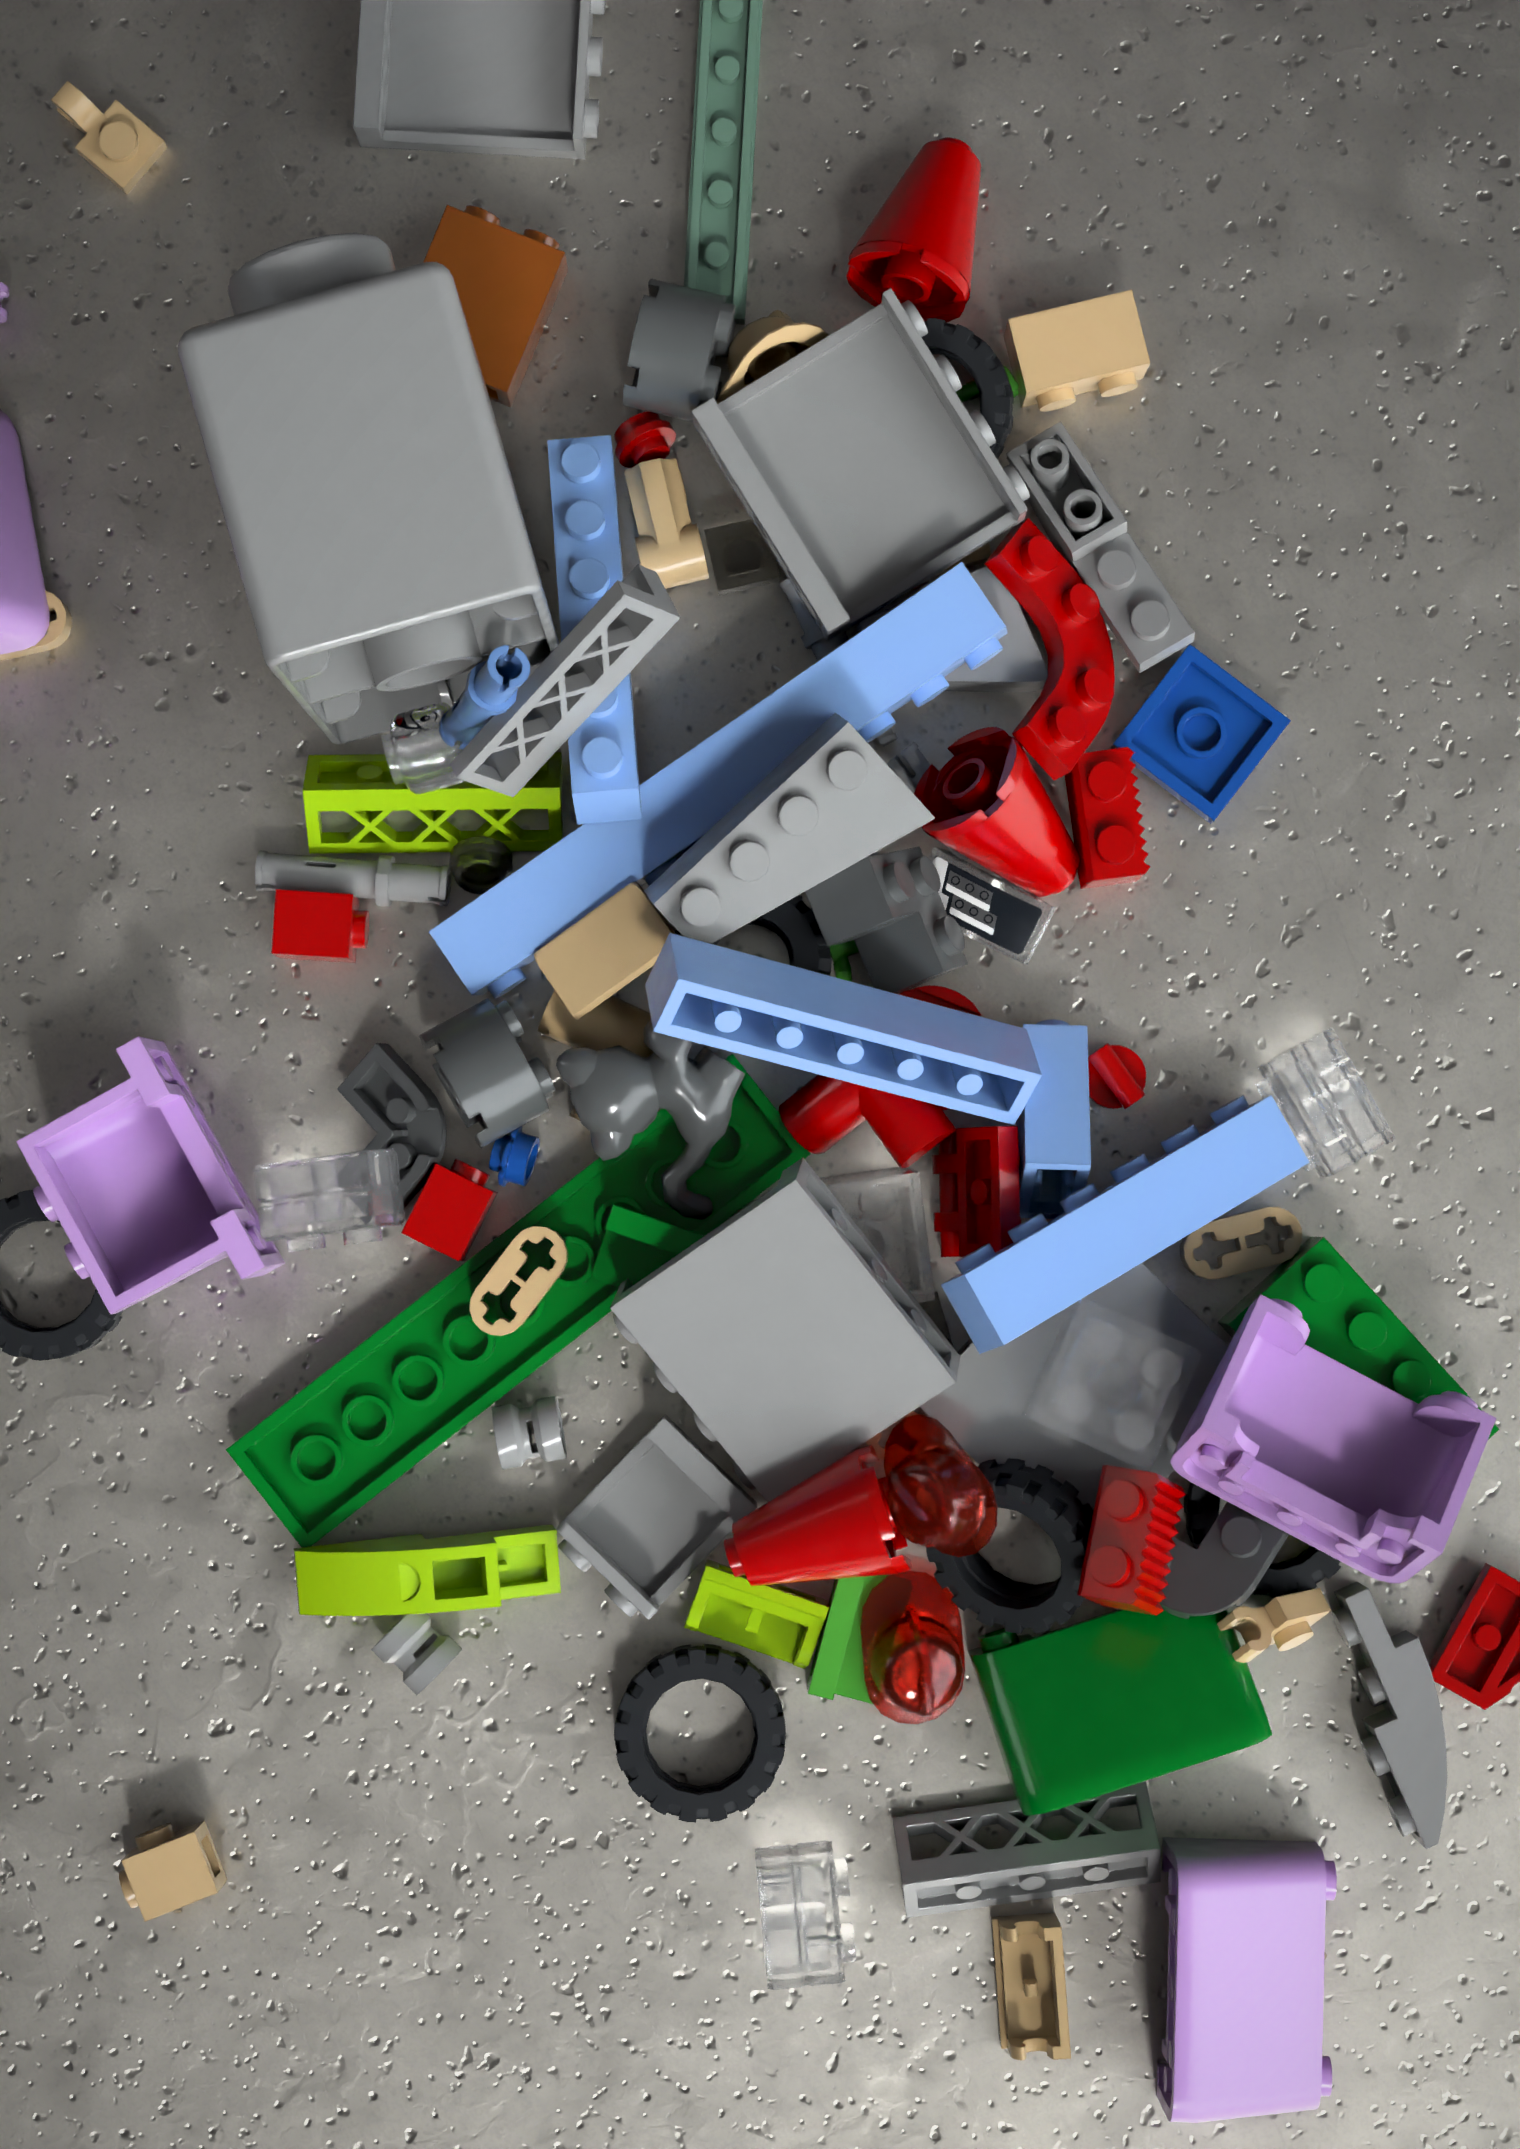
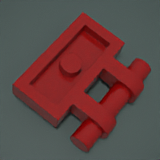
M1018 1126L956 1128L954 1132L938 1143V1155H932L933 1174H939L940 1212H934L933 1219L934 1232H940L941 1257H964L990 1243L996 1253L1013 1243L1008 1231L1021 1224Z

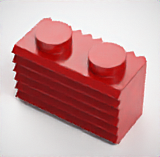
M1128 747L1085 752L1071 772L1065 775L1073 839L1080 855L1078 865L1080 889L1136 882L1150 868L1144 862L1149 854L1142 849L1147 841L1140 836L1145 828L1138 824L1143 815L1136 811L1142 804L1135 798L1140 790L1133 786L1138 777L1131 773L1136 764L1129 760L1135 752Z
M1111 1465L1102 1466L1077 1595L1111 1608L1155 1616L1164 1611L1160 1605V1602L1166 1598L1162 1589L1169 1585L1165 1579V1576L1171 1572L1167 1563L1174 1559L1169 1551L1176 1546L1172 1537L1179 1533L1174 1525L1181 1521L1176 1512L1183 1508L1179 1499L1186 1495L1181 1486L1154 1472Z

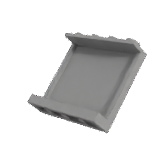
M361 0L353 128L360 147L585 159L586 138L597 139L599 129V99H588L590 76L601 77L603 38L592 37L593 14H605L606 0Z
M891 288L882 294V303L719 404H717L713 397L691 411L695 429L827 642L1024 521L1028 510L1023 501L1030 498V494L1023 479L1013 465L1009 464L1002 468L990 448L991 445L996 443V439L987 421L977 409L968 413L956 394V391L960 390L962 385L951 363L943 354L937 358L933 357L922 339L923 336L928 334V330L920 313L910 300L901 304Z
M801 1158L782 1172L778 1186L635 1285L629 1279L622 1282L610 1307L613 1311L614 1322L620 1333L633 1344L638 1342L653 1360L654 1371L663 1386L672 1393L679 1392L692 1408L694 1421L702 1434L710 1441H718L732 1458L733 1468L741 1482L750 1490L757 1489L767 1502L836 1462L956 1383L961 1356L804 1158Z
M1141 1263L1003 1346L979 1354L970 1338L957 1351L961 1357L956 1383L919 1407L978 1464L996 1459L997 1464H1005L1007 1459L1010 1458L1025 1460V1466L1033 1469L1038 1464L1054 1471L1053 1478L1062 1484L1067 1480L1079 1491L1076 1497L1083 1505L1089 1503L1094 1510L1103 1465L1154 1472L1164 1478H1167L1174 1471L1170 1463L1172 1455L1228 1345Z

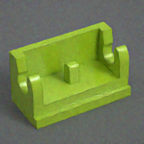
M707 1559L684 1628L716 1637L805 1669L811 1661L829 1605L828 1600L782 1584L751 1586L746 1575L735 1577L729 1566Z

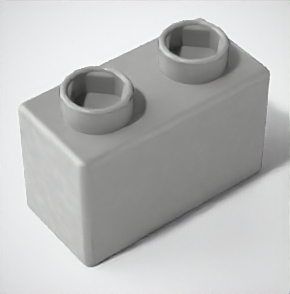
M358 233L324 235L296 241L270 250L245 263L229 280L228 294L234 316L195 326L187 330L179 341L178 353L266 665L328 739L335 744L348 743L401 728L395 725L394 719L403 712L414 710L412 717L417 723L421 722L420 718L422 716H430V719L436 718L435 713H437V717L443 716L465 690L468 673L478 663L487 661L490 653L497 647L509 645V655L513 653L515 648L521 649L530 662L529 678L559 645V640L491 401L450 270L437 262H425L396 270L390 248L387 244L376 236ZM422 707H428V708H426V709H424V710H418L419 708H422Z

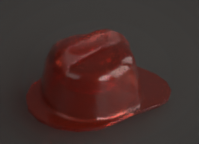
M923 1414L902 1419L892 1429L885 1445L884 1470L889 1485L888 1505L899 1533L914 1544L935 1547L944 1554L956 1557L976 1554L990 1542L997 1527L998 1506L992 1486L981 1470L971 1461L950 1431L937 1419Z
M905 1571L885 1577L871 1590L862 1607L860 1630L864 1680L868 1696L882 1715L897 1723L918 1725L937 1719L953 1706L963 1687L965 1657L959 1609L951 1600L953 1594L947 1587L942 1589L936 1578L926 1572Z

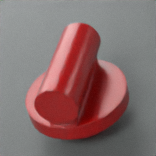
M1107 1043L1088 1056L1089 1098L1093 1102L1104 1108L1127 1109L1146 1095L1143 1092L1146 1084L1145 1066L1134 1051L1124 1046L1109 1045Z

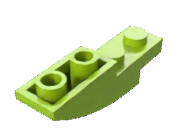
M552 1524L425 1539L422 1534L293 1548L298 1612L300 1615L380 1616L462 1611L502 1606L501 1600L561 1593L557 1530Z

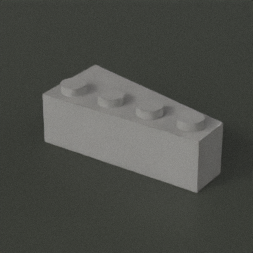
M834 713L644 892L652 904L682 936L712 944L934 820L935 817L847 720Z

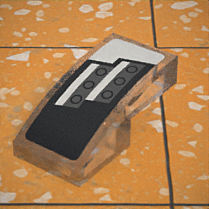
M933 847L928 858L932 861L939 874L941 887L938 893L947 915L956 920L963 935L1022 964H1028L1056 907L1005 879L996 878L943 848Z

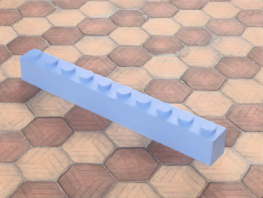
M963 562L959 563L640 785L642 819L583 824L429 931L430 935L471 995H484L489 991L494 999L504 995L526 979L521 969L535 960L534 954L536 951L628 884L637 882L640 886L645 883L650 886L834 713L847 720L864 740L869 743L896 723L891 713L910 700H913L917 707L926 704L950 686L944 678L946 675L965 662L971 670H974L1002 651L1003 647L998 640L1008 633L1006 625Z

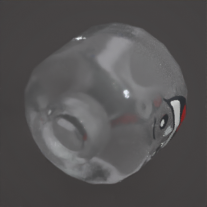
M444 702L435 703L403 712L393 717L390 723V733L382 735L381 739L395 785L405 783L412 793L422 795L465 782L456 778L450 765L463 750L459 749L460 741H456L454 746L451 747L442 740L439 733V722L443 714L451 708L449 704Z

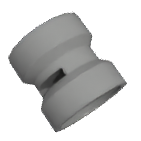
M557 1396L537 1399L531 1407L520 1409L512 1403L492 1407L496 1445L503 1470L521 1467L530 1458L541 1457L546 1462L567 1458L565 1436ZM529 1421H533L536 1443H533Z
M424 1613L406 1614L371 1650L384 1663H394L403 1672V1682L418 1695L461 1652L462 1648L449 1635H439L431 1627V1617ZM423 1645L426 1649L415 1658L413 1654Z

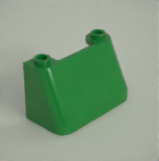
M1118 1609L1035 1637L1029 1634L1017 1635V1633L1006 1632L1005 1628L980 1636L978 1640L981 1647L969 1650L968 1653L1015 1798L1022 1813L1029 1816L1055 1811L1250 1747L1272 1736L1268 1717L1248 1663L1237 1662L1232 1655L1241 1647L1235 1629L1220 1631L1217 1625L1222 1618L1229 1614L1228 1611L1224 1610L1207 1616H1189V1619L1172 1615L1165 1610L1155 1616Z

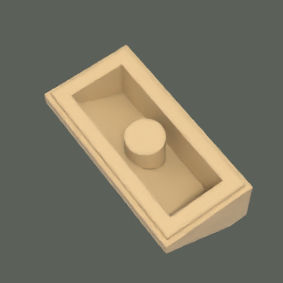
M632 882L536 951L534 959L572 1016L579 1020L655 965L669 933H675L663 914L652 904L644 889L637 882Z

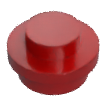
M639 413L627 419L615 431L614 440L617 444L615 455L620 464L627 468H632L638 463L653 459H666L670 454V447L676 439V433L672 425L666 420H661L657 413Z

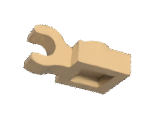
M68 81L51 99L58 107L56 109L57 112L85 135L75 146L78 154L126 195L167 149L165 141L117 100L103 114L80 90Z
M1316 1588L1275 1597L1265 1606L1258 1608L1239 1606L1222 1618L1217 1625L1220 1631L1235 1629L1241 1633L1246 1644L1232 1655L1235 1661L1246 1663L1267 1649L1269 1645L1276 1644L1279 1651H1285L1304 1643L1314 1634L1311 1626L1332 1610L1321 1589Z

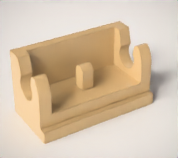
M1055 1912L991 1917L1001 2049H1008L1010 2057L1015 2060H1025L1027 2058L1026 2053L1034 2051L1047 2052V2056L1053 2060L1071 2059L1062 1927Z

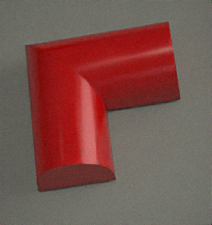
M819 1074L779 1105V1114L785 1127L793 1138L813 1154L825 1153L866 1120L902 1169L912 1165L956 1130L939 1105Z

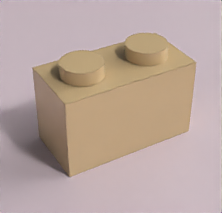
M1132 290L1008 319L1003 335L1013 377L1019 385L1018 397L1021 408L1038 404L1039 411L1041 412L1053 411L1075 403V395L1099 390L1101 397L1120 395L1135 389L1138 386L1136 380L1143 379L1150 365Z

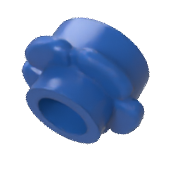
M522 1126L512 1131L510 1136L505 1135L495 1140L489 1169L499 1172L498 1183L500 1186L505 1187L509 1182L526 1186L534 1170L540 1139L539 1137L522 1132Z

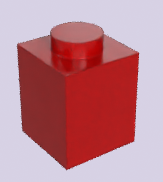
M276 889L271 953L283 959L356 963L357 948L366 949L368 945L369 911L360 910V900L353 894Z
M455 1158L450 1169L441 1164H435L401 1233L459 1262L464 1261L498 1192L485 1186L490 1175Z

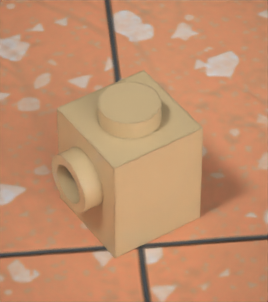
M205 1820L174 1832L171 1823H166L136 1836L134 1839L137 1847L133 1848L121 1860L125 1870L119 1872V1881L123 1895L131 1908L139 1906L144 1922L214 1895L227 1882V1877Z

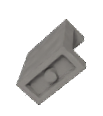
M665 1414L558 1525L556 1530L564 1537L558 1547L583 1572H586L591 1566L596 1568L610 1582L604 1590L605 1593L628 1616L632 1617L639 1610L647 1619H650L658 1611L659 1606L732 1531V1523L757 1508V1502Z

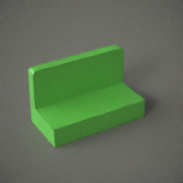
M890 1574L834 1579L828 1602L829 1609L820 1632L807 1681L808 1694L833 1700L834 1694L874 1705H879L882 1702L912 1591L910 1580Z

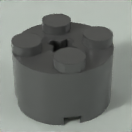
M650 279L648 282L649 296H643L631 343L627 366L636 370L632 386L624 384L623 406L693 422L691 411L713 397L717 401L722 387V382L719 381L721 367L715 366L717 356L728 358L729 347L733 341L736 320H734L736 305L726 303L725 295Z
M487 998L419 1035L425 1050L437 1045L439 1051L433 1054L437 1063L432 1066L466 1127L468 1128L477 1122L483 1130L475 1136V1141L480 1148L548 1112L547 1099L553 1097L552 1092L556 1091L540 1059L535 1057L527 1061L518 1043L522 1041L521 1035L524 1034V1031L506 1000L494 1006Z

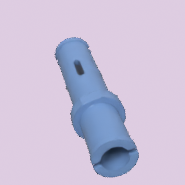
M509 645L497 647L490 653L487 661L478 663L468 673L465 690L452 707L443 714L439 722V733L447 745L453 747L456 741H460L459 749H464L493 716L505 713L516 702L518 687L526 682L530 674V662L521 649L515 648L513 653L509 655Z

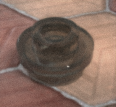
M485 836L466 838L458 842L450 852V871L454 875L456 883L463 890L482 895L511 875L513 855L504 843Z

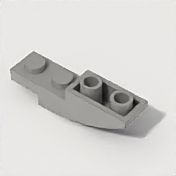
M1060 421L1007 452V460L1023 479L1030 494L1028 501L1050 541L1073 567L1083 582L1095 591L1100 602V612L1107 631L1111 630L1138 672L1145 671L1194 642V630L1128 533L1126 518L1062 422Z
M1355 1582L1334 1591L1341 1608L1332 1612V1615L1346 1646L1350 1648L1357 1644L1367 1668L1358 1671V1675L1371 1704L1374 1707L1383 1704L1385 1708L1362 1719L1369 1738L1360 1741L1376 1777L1386 1774L1395 1797L1386 1800V1803L1400 1834L1404 1837L1412 1833L1413 1838L1425 1849H1428L1439 1842L1445 1812L1447 1786L1446 1740L1441 1706L1432 1672L1419 1638L1407 1630L1390 1637L1369 1588L1359 1582Z

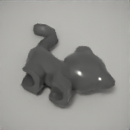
M651 1018L643 1029L644 1043L654 1052L647 1058L641 1057L620 1045L601 1050H594L588 1047H572L564 1051L557 1058L556 1067L562 1079L570 1086L571 1101L581 1124L591 1133V1143L594 1152L603 1161L617 1158L630 1147L634 1135L643 1132L655 1120L658 1109H666L673 1117L680 1134L687 1144L678 1158L661 1175L664 1202L683 1217L704 1220L710 1216L713 1211L710 1198L688 1190L687 1179L704 1166L713 1146L726 1133L731 1117L733 1099L745 1077V1073L705 1046L694 1060L689 1058L687 1055L693 1042L653 1032Z

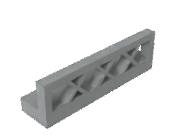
M637 564L622 582L617 580L531 674L526 682L521 685L517 691L516 702L505 713L493 716L450 763L456 778L514 797L681 618L657 572Z
M1140 1782L1038 1815H1024L1017 1800L892 1817L906 1918L1161 1882V1848L1146 1782ZM1136 1805L1141 1828L1115 1832L1099 1822V1820L1109 1808ZM1062 1815L1078 1825L1068 1839L1051 1841L1036 1831L1041 1822L1046 1817ZM999 1824L1014 1834L1004 1848L987 1850L972 1840L982 1826ZM936 1833L950 1842V1845L940 1857L912 1860L909 1843L910 1836Z

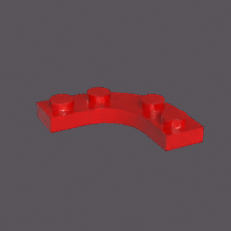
M1028 517L1009 531L984 564L1027 611L1039 629L1047 651L1048 677L1040 696L1012 732V735L1055 781L1071 772L1107 718L1114 696V659L1109 634L1100 612V602L1097 594L1083 582L1068 561Z

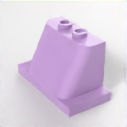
M138 1036L116 1048L131 1077L130 1079L16 1141L39 1183V1186L33 1188L38 1205L51 1222L59 1219L71 1241L64 1246V1249L72 1267L82 1279L90 1276L110 1315L121 1312L227 1256L231 1259L241 1280L264 1276L285 1264L164 1041Z

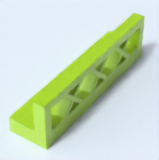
M555 752L514 797L456 778L452 767L448 764L459 753L308 755L303 784V800L309 854L545 851L563 839L562 752ZM446 771L452 775L446 779H443L446 775ZM521 809H548L549 830H523L511 821L510 818ZM456 810H474L487 821L476 831H460L446 819ZM320 811H345L360 823L350 832H323ZM392 811H410L421 819L423 823L414 831H396L385 823L383 819Z

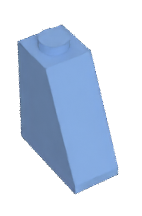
M1051 1019L1040 1021L1036 1024H1023L1022 1027L1028 1031L1042 1076L1016 1121L1020 1154L1019 1194L1021 1218H1032L1042 1213L1045 1219H1054L1063 1214L1064 1210L1059 1201L1086 1186L1091 1168L1087 1026L1070 1025L1062 1020Z

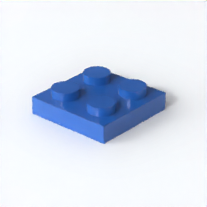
M1189 644L1110 748H1130L1135 753L1129 760L1136 764V768L1212 824L1291 720Z

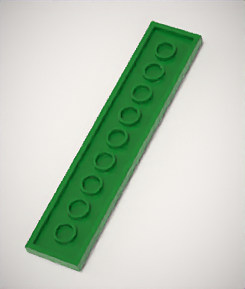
M733 1053L725 1060L744 1072L745 1077L733 1099L731 1117L726 1133L713 1146L704 1166L687 1179L688 1190L710 1198L713 1205V1211L710 1216L704 1220L683 1217L664 1202L661 1175L678 1158L687 1143L680 1134L673 1117L666 1109H660L655 1120L643 1132L634 1135L630 1147L620 1156L605 1161L599 1157L226 1449L301 1547H311L612 1311L610 1307L619 1287L594 1279L592 1277V1270L605 1236V1227L614 1204L707 1235L778 1181L785 1169L801 1158L806 1159L811 1155L789 1133L782 1122L779 1112ZM533 1226H541L557 1231L565 1240L568 1249V1262L550 1290L524 1324L516 1331L503 1336L490 1335L481 1331L473 1322L469 1311L470 1299L476 1287L512 1240L522 1230ZM544 1238L538 1244L527 1240L522 1250L526 1252L528 1259L517 1274L527 1281L533 1271L539 1266L545 1267L548 1270L553 1268L556 1260L550 1256L549 1252L554 1244L547 1238ZM511 1281L500 1295L487 1292L483 1298V1301L489 1306L485 1318L493 1324L502 1317L511 1322L517 1312L511 1308L510 1303L521 1287Z

